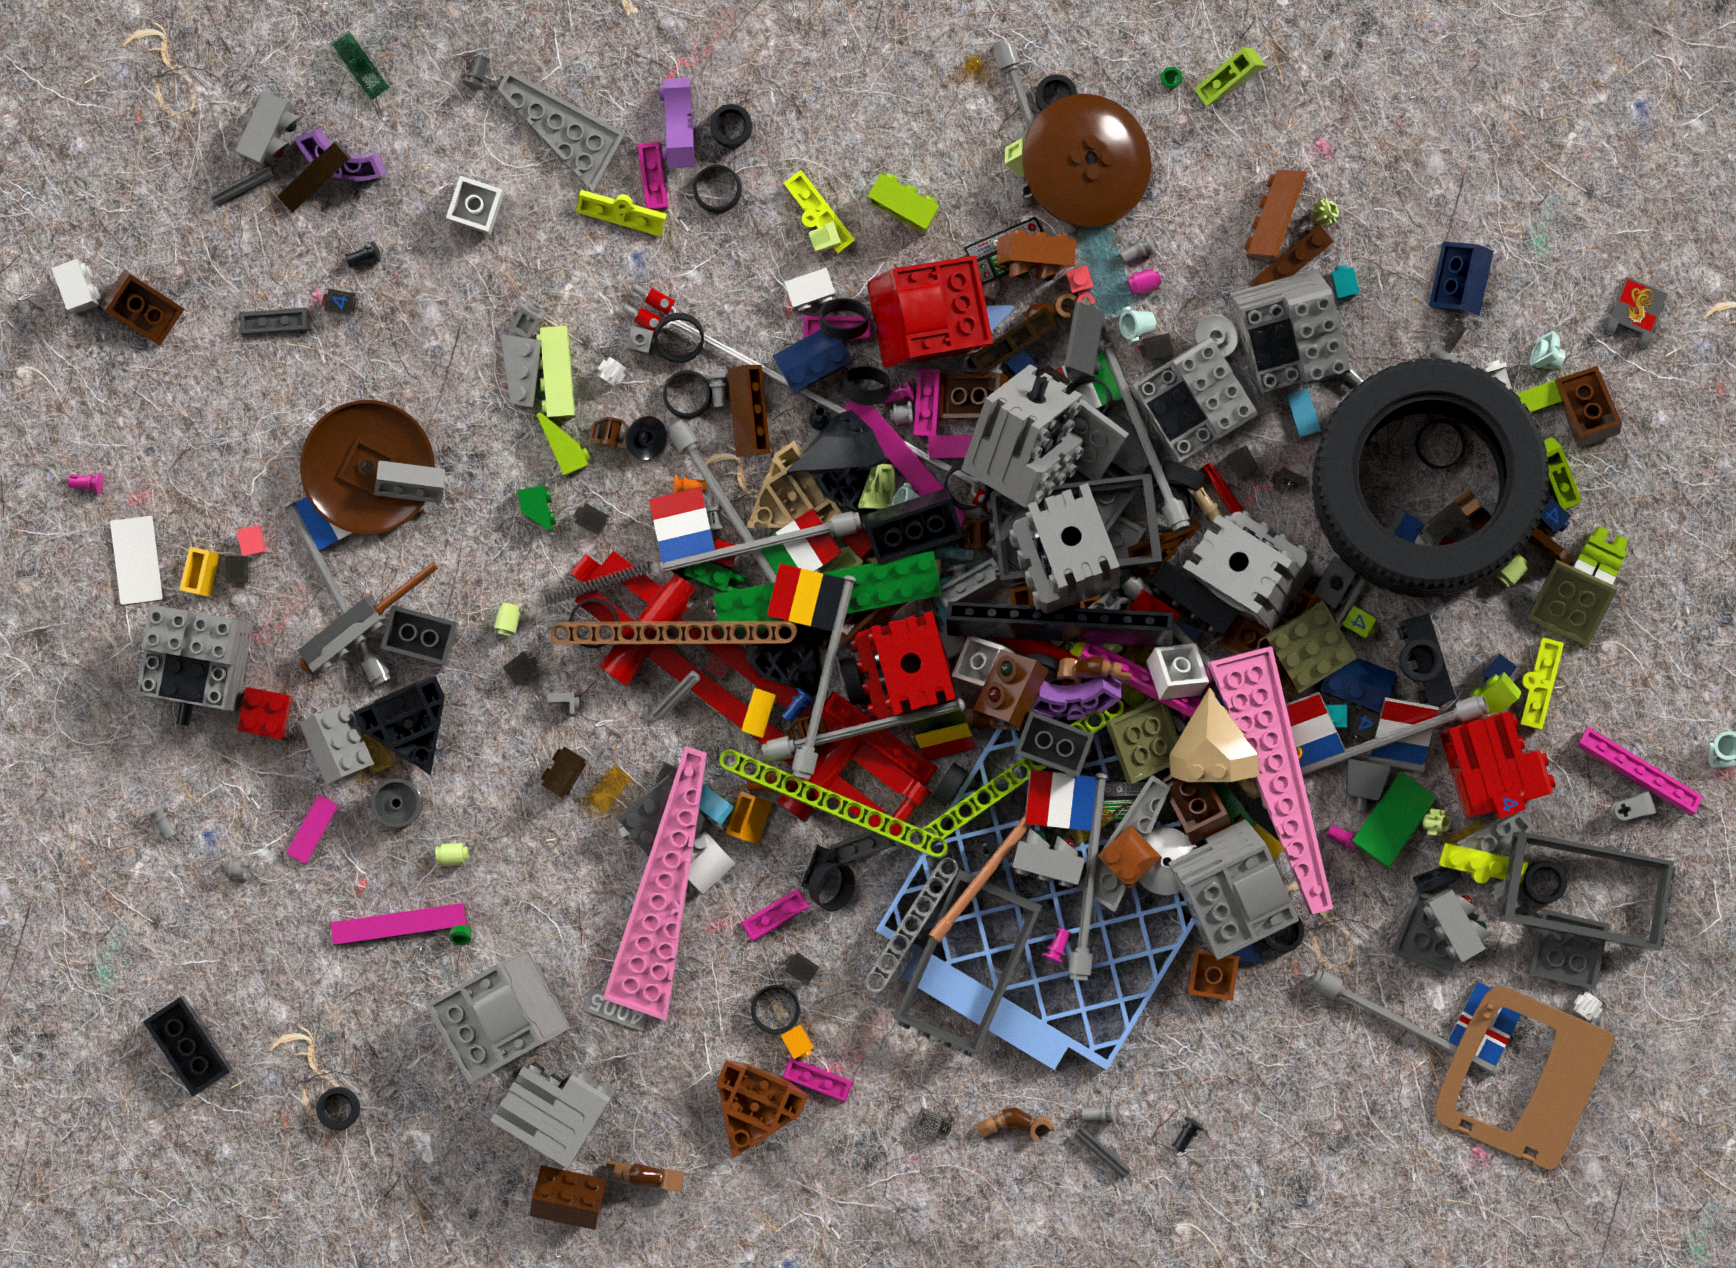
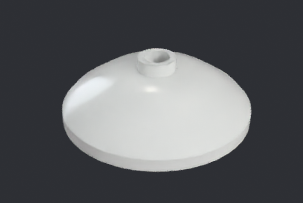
M1159 828L1152 830L1147 842L1162 858L1138 881L1147 890L1159 895L1180 893L1181 891L1170 866L1163 864V859L1169 857L1173 861L1197 849L1195 844L1191 845L1186 834L1177 829Z

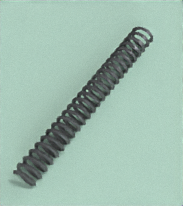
M650 561L647 562V565L644 562L643 567L639 564V569L635 565V571L631 566L630 570L626 568V572L622 569V574L619 570L617 574L613 572V576L609 573V578L605 574V580L603 576L600 577V580L596 577V582L592 578V584L590 580L587 581L588 586L585 581L583 586L579 583V588L575 584V590L571 585L570 589L566 587V591L562 588V593L558 589V595L555 591H553V595L549 592V597L545 593L546 605L548 606V602L552 605V600L556 604L557 600L558 602H561V599L565 601V597L568 600L570 597L574 598V595L578 597V593L582 596V591L584 594L587 591L591 593V589L595 592V587L597 590L600 589L599 585L602 589L604 585L608 587V583L612 586V581L615 585L617 581L618 583H621V580L625 582V578L629 581V576L631 579H634V576L638 578V574L642 577V572L644 575L647 572L650 574Z

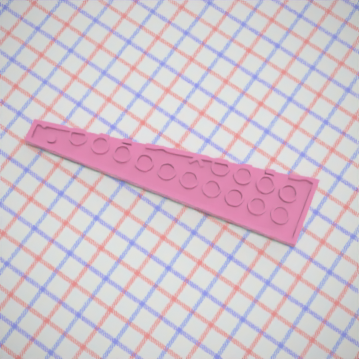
M1272 646L1207 662L1226 710L1244 733V737L1251 747H1254L1258 752L1259 776L1254 777L1309 914L1333 909Z
M688 746L684 749L603 996L604 1000L665 1021L669 1011L707 760L706 752Z

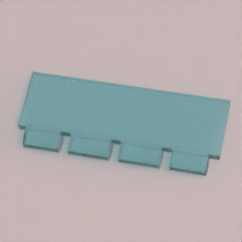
M1112 225L1086 227L1076 230L1085 264L1088 266L1094 286L1093 292L1098 309L1104 311L1106 315L1120 311L1126 307V304L1134 302L1130 287L1120 288V285L1128 283L1123 265L1114 268V264L1122 262L1117 244L1108 246V242L1116 240Z

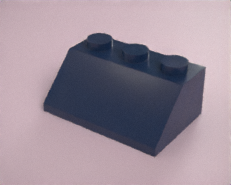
M1443 241L1429 306L1460 314L1480 316L1494 251L1478 244Z
M821 329L772 355L793 395L852 364V359L842 340L827 336Z
M1357 658L1322 679L1318 691L1381 714L1385 698H1389L1391 695L1396 672Z

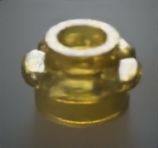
M969 54L965 62L964 70L970 72V75H974L982 67V59H979V54Z

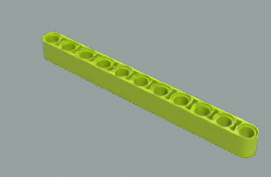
M1120 700L1116 702L1119 706L1116 714H1110L1107 710L1101 713L1097 711L1087 714L1086 718L1078 719L1070 726L1078 727L1081 730L1094 734L1106 725L1105 721L1122 713L1123 704ZM1096 714L1100 717V725L1098 727L1089 725L1088 718L1090 715ZM1022 758L922 828V830H931L935 835L944 839L1027 781L1030 770L1041 771L1047 766H1037L1032 760ZM1017 766H1024L1026 768L1027 775L1025 778L1019 779L1015 776L1014 770ZM999 779L1008 781L1009 787L1004 792L998 791L996 788V782ZM985 791L990 795L988 804L982 805L978 802L977 796L980 792ZM964 804L969 805L972 809L971 815L967 818L959 814V808ZM945 817H949L953 821V827L950 830H943L940 826L941 820ZM921 834L918 835L920 843L923 841Z
M725 750L720 755L719 761L723 769L734 775L932 858H943L948 852L946 841L930 832L734 750ZM730 755L735 756L736 763L731 767L726 766V757ZM749 764L757 766V771L753 775L745 773V768ZM769 773H776L778 776L777 781L773 784L766 782V776ZM795 781L798 783L797 791L793 793L788 792L786 789L787 784ZM811 790L819 792V797L815 801L807 799V794ZM831 799H838L840 801V805L836 810L828 808V802ZM853 807H857L861 811L859 817L855 819L850 818L848 815L849 810ZM879 816L881 824L878 827H871L869 825L871 817ZM896 824L902 827L901 834L898 836L891 835L890 828ZM919 833L923 836V841L919 845L911 843L910 839L913 834ZM935 842H941L944 845L941 853L936 854L932 852L931 847Z

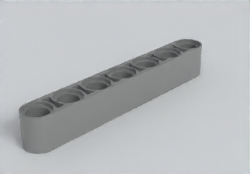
M944 858L934 869L867 975L865 983L869 991L874 993L880 992L888 983L955 877L958 865L954 859ZM946 861L954 864V871L951 874H944L941 870L942 864ZM934 880H938L942 884V890L939 893H932L929 889L930 883ZM922 899L928 900L930 903V909L927 912H920L917 908L918 902ZM913 918L918 922V928L915 931H908L906 929L905 923L908 919ZM896 938H903L906 941V947L903 950H896L894 948L893 942ZM884 957H891L894 960V966L891 969H884L881 966V961ZM872 976H879L881 978L882 985L879 988H872L869 985V979Z

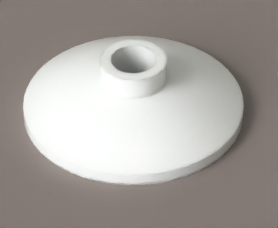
M1217 314L1208 315L1197 325V343L1212 338L1224 357L1230 355L1235 350L1238 344V332L1235 325L1228 318ZM1217 331L1222 333V337L1217 334Z

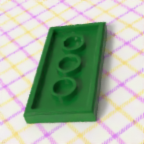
M1400 771L1351 843L1388 869L1437 797Z

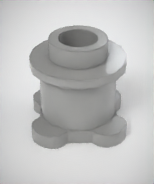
M908 401V405L903 406L893 404L894 409H889L891 422H895L896 426L902 423H910L911 426H914L911 401Z
M230 858V862L225 863V876H228L229 880L235 878L243 879V882H247L250 859L234 861L233 858Z

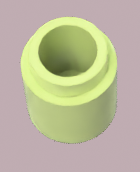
M1518 554L1508 566L1495 576L1507 587L1511 584L1514 585L1529 570L1526 566L1528 562Z
M502 603V606L498 609L494 629L498 630L497 634L510 637L511 633L516 634L521 614L519 606Z
M463 843L441 844V846L436 847L437 865H465V860H469L468 847H464Z

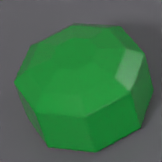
M1166 67L1160 75L1161 84L1167 89H1175L1182 82L1181 71L1176 67Z
M456 925L451 928V942L462 946L471 942L472 930L465 925Z

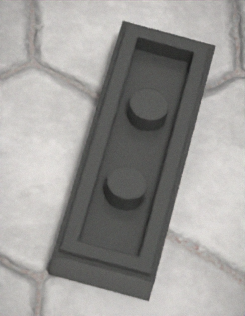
M307 308L240 312L241 335L309 331Z
M869 831L829 846L832 851L836 852L835 863L846 864L894 847L896 844L892 840Z

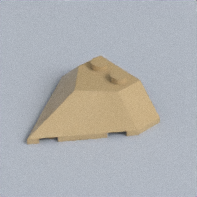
M795 441L775 453L747 523V528H783L812 508H814L823 524L831 521V516L843 513L839 504L823 496L809 471H797L796 475H787L786 471L803 452Z
M1209 688L1169 754L1171 777L1186 782H1234L1258 777V752L1254 747H1251L1245 739L1244 733L1225 707L1221 706L1215 698L1214 692Z

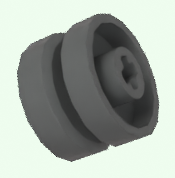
M393 778L384 781L375 789L372 795L371 807L374 816L380 823L388 827L402 828L411 825L419 818L423 810V798L421 791L415 784L405 779ZM394 799H399L401 802L400 806L397 808L396 805L393 804Z

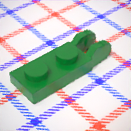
M713 562L686 567L683 573L686 577L722 592L739 590L738 588L727 586L730 578L741 584H746L748 581L747 578L732 573V570Z
M1211 782L1228 813L1231 824H1236L1235 819L1242 814L1248 823L1254 827L1256 825L1255 821L1246 812L1247 809L1224 782Z

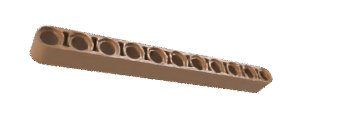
M790 621L560 622L551 629L550 636L556 644L789 643L795 638L797 628ZM763 626L769 630L767 638L759 636V627ZM581 627L588 629V638L584 639L579 635ZM603 627H608L611 630V638L607 639L601 635ZM625 627L633 629V638L625 637L623 633ZM647 627H653L656 630L657 635L655 638H649L646 635ZM670 627L678 629V638L669 636L668 629ZM692 627L700 628L702 632L700 638H694L691 635ZM714 627H721L724 630L722 638L714 636ZM737 627L745 628L747 632L745 638H739L736 635L735 629ZM781 627H789L792 632L791 637H783L780 634ZM557 628H564L567 631V637L564 639L559 638L556 633Z

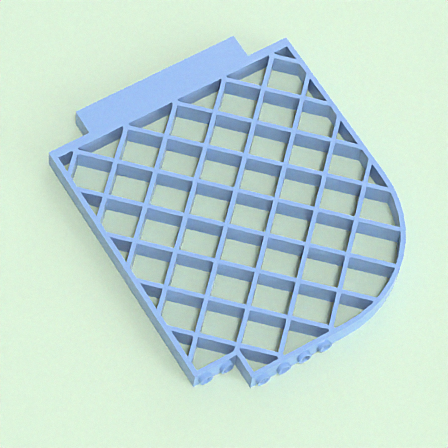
M1092 714L1089 716L1088 719L1090 721L1088 723L1090 726L1100 725V717L1098 715ZM1055 717L1054 720L1059 721L1061 717ZM996 729L948 810L957 805L960 799L967 798L975 792L965 793L978 769H980L983 785L988 783L983 761L989 751L1013 745L1016 750L1019 740L1017 739L1015 729L1010 730L1013 741L993 746L1002 729ZM1095 732L1093 741L1098 760L1083 764L1082 769L1100 765L1101 773L1107 775L1105 763L1119 759L1118 756L1103 759L1098 735ZM1016 755V756H1017V760L1020 761V760L1022 759V757L1019 756V755ZM1019 766L1023 779L1026 776L1025 767ZM1029 779L1022 783L1024 784L1026 796L1028 793ZM1009 784L997 785L996 788L997 790L1007 788ZM985 791L980 792L979 794L986 793L987 801L989 802L990 795ZM993 804L989 809L994 827L960 835L958 828L955 830L956 836L944 839L946 843L958 842L964 870L973 876H977L981 870L970 873L962 839L995 831L1000 847L1003 843L1000 830L1016 826L1020 822L1018 820L998 825ZM945 817L941 820L940 826L942 829L948 821L949 817ZM1159 821L1155 822V827L1152 830L1180 826V823L1176 821L1160 825ZM1114 823L1115 829L1120 823ZM1034 825L1036 834L1042 838L1039 825ZM1075 829L1079 846L1072 848L1076 851L1081 850L1082 858H1085L1084 866L1086 870V849L1089 847V843L1084 844L1081 830ZM1110 838L1100 840L1098 846L1106 844ZM938 842L934 846L941 845L942 843ZM923 853L876 929L878 933L888 939H891L895 931L885 926L894 911L897 925H900L901 919L897 904L903 894L922 890L925 885L907 888L922 863L926 880L928 881L930 877L926 861L927 855ZM1005 857L1001 867L1002 870L1005 869L1010 892L1015 893L1009 869L1012 863H1008L1007 857ZM1169 857L1163 859L1164 864L1169 866ZM1051 878V881L1048 882L1051 893L1029 898L1028 900L1038 902L1052 898L1059 928L1065 930L1057 897L1082 890L1073 887L1056 892L1053 879ZM931 882L929 885L930 891L934 893L933 887L942 885L941 882ZM1134 884L1130 889L1136 912L1103 920L1099 902L1093 898L1098 922L1091 923L1089 929L1100 927L1108 960L1093 963L1091 969L1110 966L1117 998L1084 1006L1078 980L1072 979L1079 1008L1046 1015L1038 983L1067 976L1070 973H1068V970L1036 977L1028 945L1055 938L1057 932L1027 939L1024 949L1032 979L1008 984L1005 991L1033 984L1041 1018L1039 1019L1005 997H1002L988 1030L1053 1070L1057 1067L1068 1047L1107 1070L1195 924L1192 916L1188 923L1185 924L1181 906L1187 905L1185 900L1180 901L1178 893L1173 894L1174 903L1142 911ZM975 895L972 899L975 912L961 915L955 922L976 917L984 950L951 958L946 937L944 936L942 944L946 961L932 954L918 988L980 1025L998 984L990 954L1012 949L1015 943L989 949L981 915L1014 908L1020 932L1023 927V921L1019 905L1009 903L979 911ZM938 905L934 908L936 920L940 914ZM1176 908L1182 932L1176 943L1151 949L1143 916ZM1138 917L1146 950L1113 958L1105 925ZM936 922L925 924L921 930L933 928ZM917 926V927H913V928H909V929H907V930H908V931H915V930L918 928V926ZM1080 926L1067 929V931L1071 934L1079 932ZM896 938L894 940L895 943L903 948L906 947V941L903 938ZM1067 941L1065 952L1069 964L1071 951ZM912 943L908 951L913 953V956L900 976L909 983L924 951L922 947L915 943ZM1171 950L1157 973L1153 954ZM986 955L994 989L991 990L951 966V964ZM1147 956L1153 977L1147 991L1122 996L1115 963ZM1142 998L1130 1020H1128L1124 1002ZM1119 1003L1125 1026L1121 1035L1117 1039L1094 1044L1086 1011ZM1081 1013L1089 1044L1088 1048L1049 1025L1047 1021ZM1114 1045L1107 1058L1094 1052L1096 1049Z

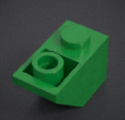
M541 485L517 490L521 512L548 531H552V525H556L554 511L550 512L548 503H552L550 489L546 490L545 486Z

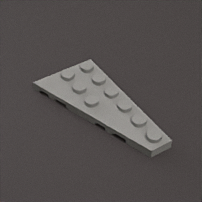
M507 70L497 90L594 193L626 134Z

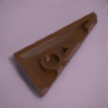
M1195 521L1191 522L1188 529L1178 533H1173V530L1159 535L1162 564L1178 551L1177 546L1185 538L1189 540L1195 534L1197 529H1199L1198 523ZM1149 539L1127 547L1129 558L1151 555ZM1160 566L1131 569V575H1135L1137 578L1140 577L1143 580L1150 572L1155 573Z
M1535 528L1528 541L1536 548H1542L1545 554L1553 561L1557 559L1572 566L1573 563L1566 550L1538 528Z

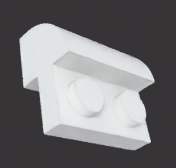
M706 831L694 840L688 879L702 894L736 864Z

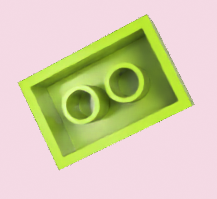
M881 173L868 194V202L926 235L939 212V206L936 204L938 201L928 195H925V197L917 193L918 190L909 184L903 186L898 183L899 179L890 173L886 175Z

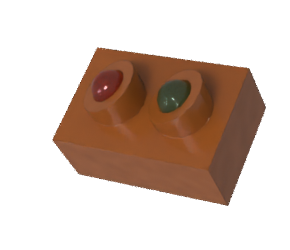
M1025 230L1006 232L1005 236L998 237L996 264L1009 265V278L1016 276L1023 279L1028 275L1029 270L1036 268V280L1043 278L1045 281H1051L1055 278L1057 272L1075 266L1076 239H1069L1067 234L1047 236L1046 232H1034V234H1026Z

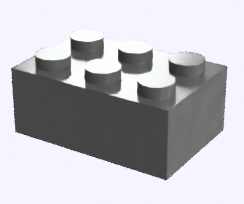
M392 605L380 648L448 666L459 623Z
M1030 711L1014 754L1079 777L1094 734Z

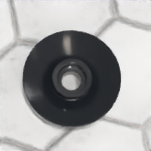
M643 416L635 420L630 425L626 434L628 451L634 457L641 460H648L657 456L664 448L667 439L664 424L653 416Z

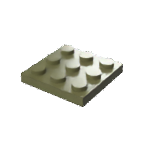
M1556 559L1527 615V619L1589 646L1618 587Z
M1323 600L1265 635L1299 693L1357 659Z
M1153 699L1105 721L1127 784H1134L1170 767L1169 754L1179 738L1166 704Z

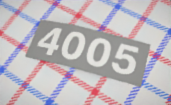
M590 987L583 1011L643 1032L648 1014L604 1000L605 992Z

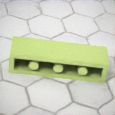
M568 327L540 328V334H536V338L541 340L542 356H539V369H543L544 378H540L541 392L545 391L546 400H542L543 414H547L548 419L575 417Z

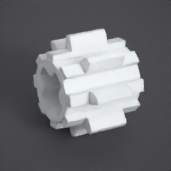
M611 357L607 361L603 359L598 367L600 371L597 375L612 386H615L617 382L620 384L625 377L623 372L626 368Z
M1585 992L1584 995H1579L1574 1001L1576 1006L1573 1010L1587 1021L1597 1018L1602 1012L1600 1007L1603 1003L1588 992Z

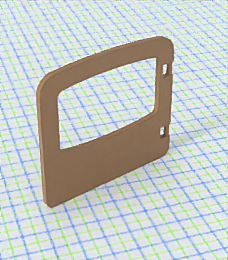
M1501 986L1494 987L1485 993L1455 1051L1435 1105L1436 1117L1440 1123L1448 1128L1523 1158L1535 1165L1553 1170L1559 1165L1610 1052L1614 1037L1606 1029L1514 990ZM1503 1007L1551 1026L1556 1030L1552 1048L1532 1096L1516 1125L1508 1132L1456 1110L1458 1096L1472 1059L1498 1010ZM1462 1119L1473 1123L1471 1130L1459 1126ZM1526 1146L1537 1151L1535 1158L1523 1153Z

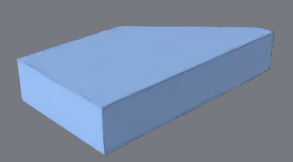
M1013 305L986 306L991 333L1015 308Z

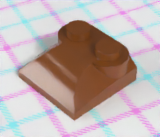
M1132 825L1126 828L1098 855L1103 863L1129 889L1162 858Z
M1195 950L1188 994L1233 1001L1239 956L1228 955L1217 960L1212 952Z

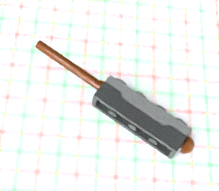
M435 562L429 564L379 604H377L372 596L365 597L297 650L302 656L300 660L301 669L305 672H325L333 666L332 661L337 657L338 659L343 658L350 652L349 648L351 646H358L367 639L365 635L370 631L374 633L383 627L382 622L387 619L384 611L438 569Z

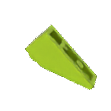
M1243 47L1194 90L1205 106L1209 107L1250 80L1266 65L1254 48Z
M541 412L538 413V419L563 475L566 477L589 467L587 461L591 460L586 447L582 449L574 439Z
M1553 437L1544 440L1549 464V486L1557 503L1566 510L1582 502L1561 445Z

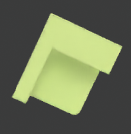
M1023 138L1005 147V165L1020 177H1025L1022 165Z
M834 221L825 224V227L809 232L815 254L841 245Z

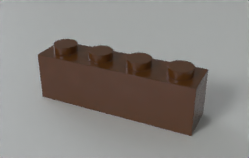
M1319 224L1256 276L1249 285L1254 287L1295 275L1334 242L1333 239Z
M742 365L727 368L736 457H754L770 454L762 365Z

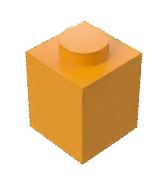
M801 1024L781 1035L794 1059L799 1057L802 1060L812 1054L810 1050L814 1046Z

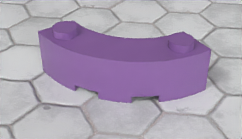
M690 77L663 79V87H659L660 101H664L666 122V147H662L663 160H667L668 168L695 167L693 118L688 119V116H692Z
M321 127L295 138L298 147L310 162H313L332 144ZM379 152L369 155L348 153L351 158L333 176L339 179L366 181L381 177L387 171Z
M1111 675L1107 677L1100 676V679L1093 678L1087 682L1069 686L1055 685L1044 681L1030 711L1053 719V716L1067 717V720L1086 718L1087 714L1097 711L1101 713L1121 699V681L1113 679Z

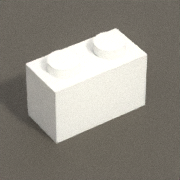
M827 268L784 282L793 310L798 308L799 311L811 308V304L819 301L820 304H824L833 300L832 296H835V290Z

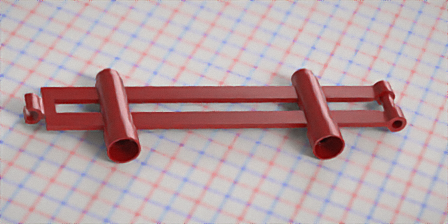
M613 550L602 565L598 564L587 554H584L571 571V574L582 584L585 581L588 586L587 581L590 580L592 584V578L596 582V577L600 580V577L603 576L605 580V574L609 578V573L613 576V572L617 574L618 570L622 574V569L626 572V568L630 570L632 566L634 571L635 568ZM643 572L642 577L638 574V578L634 576V579H631L629 576V581L626 578L625 582L621 580V584L648 603L636 621H706L687 607L690 602L689 598L696 589L677 574H674L669 582H665L662 587L644 575ZM595 587V592L591 589V593L587 591L584 594L582 591V596L579 595L574 602L579 604L590 598H600L607 602L609 601L598 593L599 590ZM587 602L581 605L583 609L600 622H615L611 610L605 605L598 602ZM609 602L616 609L619 616V622L634 621L627 614H625L623 611H621L619 608H617L615 605ZM625 627L623 630L625 637L633 638V629ZM653 627L646 628V635L649 638H655L657 635L656 630ZM714 627V636L721 638L720 631ZM691 628V635L694 638H700L702 635L700 628ZM617 644L612 647L599 664L600 668L625 687H628L643 667L642 663L647 657L679 682L691 671H695L700 676V680L690 690L741 729L743 727L748 707L666 644ZM702 644L759 689L776 695L775 701L784 708H787L794 700L792 698L794 695L797 696L799 694L793 687L759 678L747 662L746 651L739 645ZM809 701L808 707L804 708L797 717L800 719L812 716L815 703ZM822 711L820 719L825 720L828 732L845 728ZM767 723L763 738L750 736L759 743L766 744L769 740L785 737L786 735L770 723ZM857 736L823 744L817 751L818 758L814 774H811L810 779L798 777L885 814L882 808L839 777L845 766L853 759L896 793H902L906 796L905 800L892 815V817L903 822L908 819L917 806L922 807L932 794L930 790ZM794 758L783 761L792 767ZM792 781L786 788L787 791L791 793L797 791L798 783ZM811 790L807 794L809 801H815L819 797V792L816 790ZM781 795L777 800L780 805L804 823L816 810V808ZM853 807L849 810L857 817H859L861 813L860 809L857 807ZM873 816L869 820L871 827H878L881 824L879 816ZM897 824L893 825L890 828L892 835H900L902 827Z

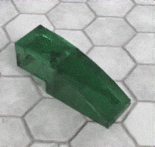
M349 30L331 42L334 49L371 100L390 88Z

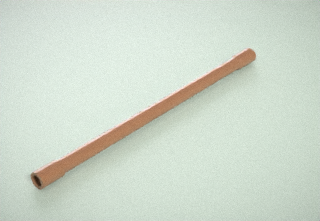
M1025 815L946 915L939 920L928 934L933 940L939 943L955 920L1032 825L1024 824Z

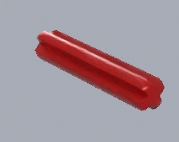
M1209 462L1204 465L1201 471L1205 474L1231 514L1235 512L1242 513L1243 507L1213 464Z

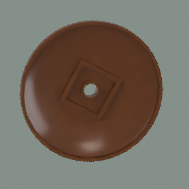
M1076 94L1053 102L1034 119L1024 140L1022 165L1024 176L1032 195L1049 214L1070 225L1099 227L1121 219L1139 203L1150 179L1151 153L1143 129L1124 107L1102 96ZM1087 153L1094 155L1095 163L1093 165L1086 162L1085 156Z
M353 401L329 411L311 429L301 452V481L311 505L331 524L345 531L358 534L383 533L406 523L421 509L425 501L374 495L378 461L435 468L432 446L423 428L404 410L382 401ZM366 460L371 461L374 465L373 471L369 474H365L361 470V464Z

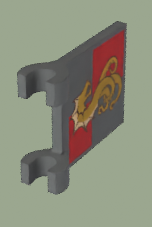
M1626 277L1603 333L1612 336L1618 324L1641 334L1636 347L1645 350L1649 345L1668 294Z

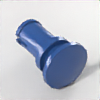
M800 688L796 689L799 694L792 697L794 700L781 713L790 723H793L799 713L808 707L809 701L815 702L811 695Z

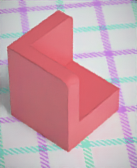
M256 525L236 530L243 556L267 552L261 526Z

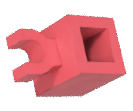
M1088 266L1066 271L1065 278L1070 294L1078 295L1077 302H1081L1083 298H1088L1090 305H1094V298L1088 292L1094 287Z

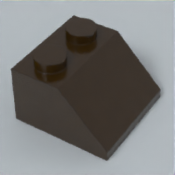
M564 746L562 750L558 748L552 758L555 763L551 769L546 768L541 776V780H543L542 786L559 797L566 799L589 760Z

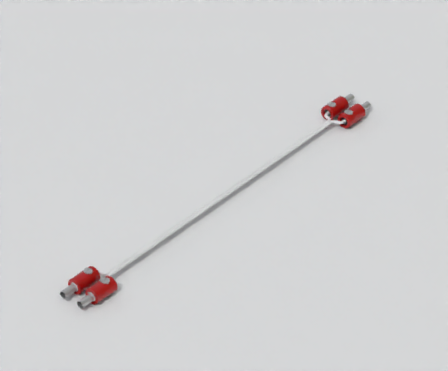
M637 284L635 285L633 292L645 297L646 304L669 315L671 310H673V313H676V309L673 307L676 300L654 288L648 291ZM625 304L622 310L635 317V323L654 331V333L658 323L663 319L642 307L638 311ZM679 320L671 321L661 328L665 330L670 325H675L701 339L698 330ZM704 334V341L748 365H761ZM762 365V372L788 386L782 375ZM808 389L800 391V393L839 414L846 411ZM905 442L919 457L947 472L952 468V466L939 459H928V453ZM959 470L952 473L972 485L971 493L975 497L972 503L978 505L985 496V491L979 489L977 494L975 493L976 486L974 482L979 480ZM987 502L981 505L980 508L988 511ZM1000 503L1001 512L1007 517L1012 510L1002 506V503Z

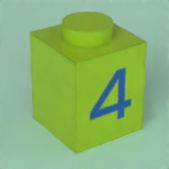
M1352 606L1341 627L1365 639L1367 635L1371 637L1376 630L1377 625L1374 624L1376 618Z

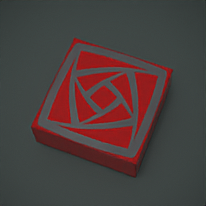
M712 653L704 670L724 680L731 666Z

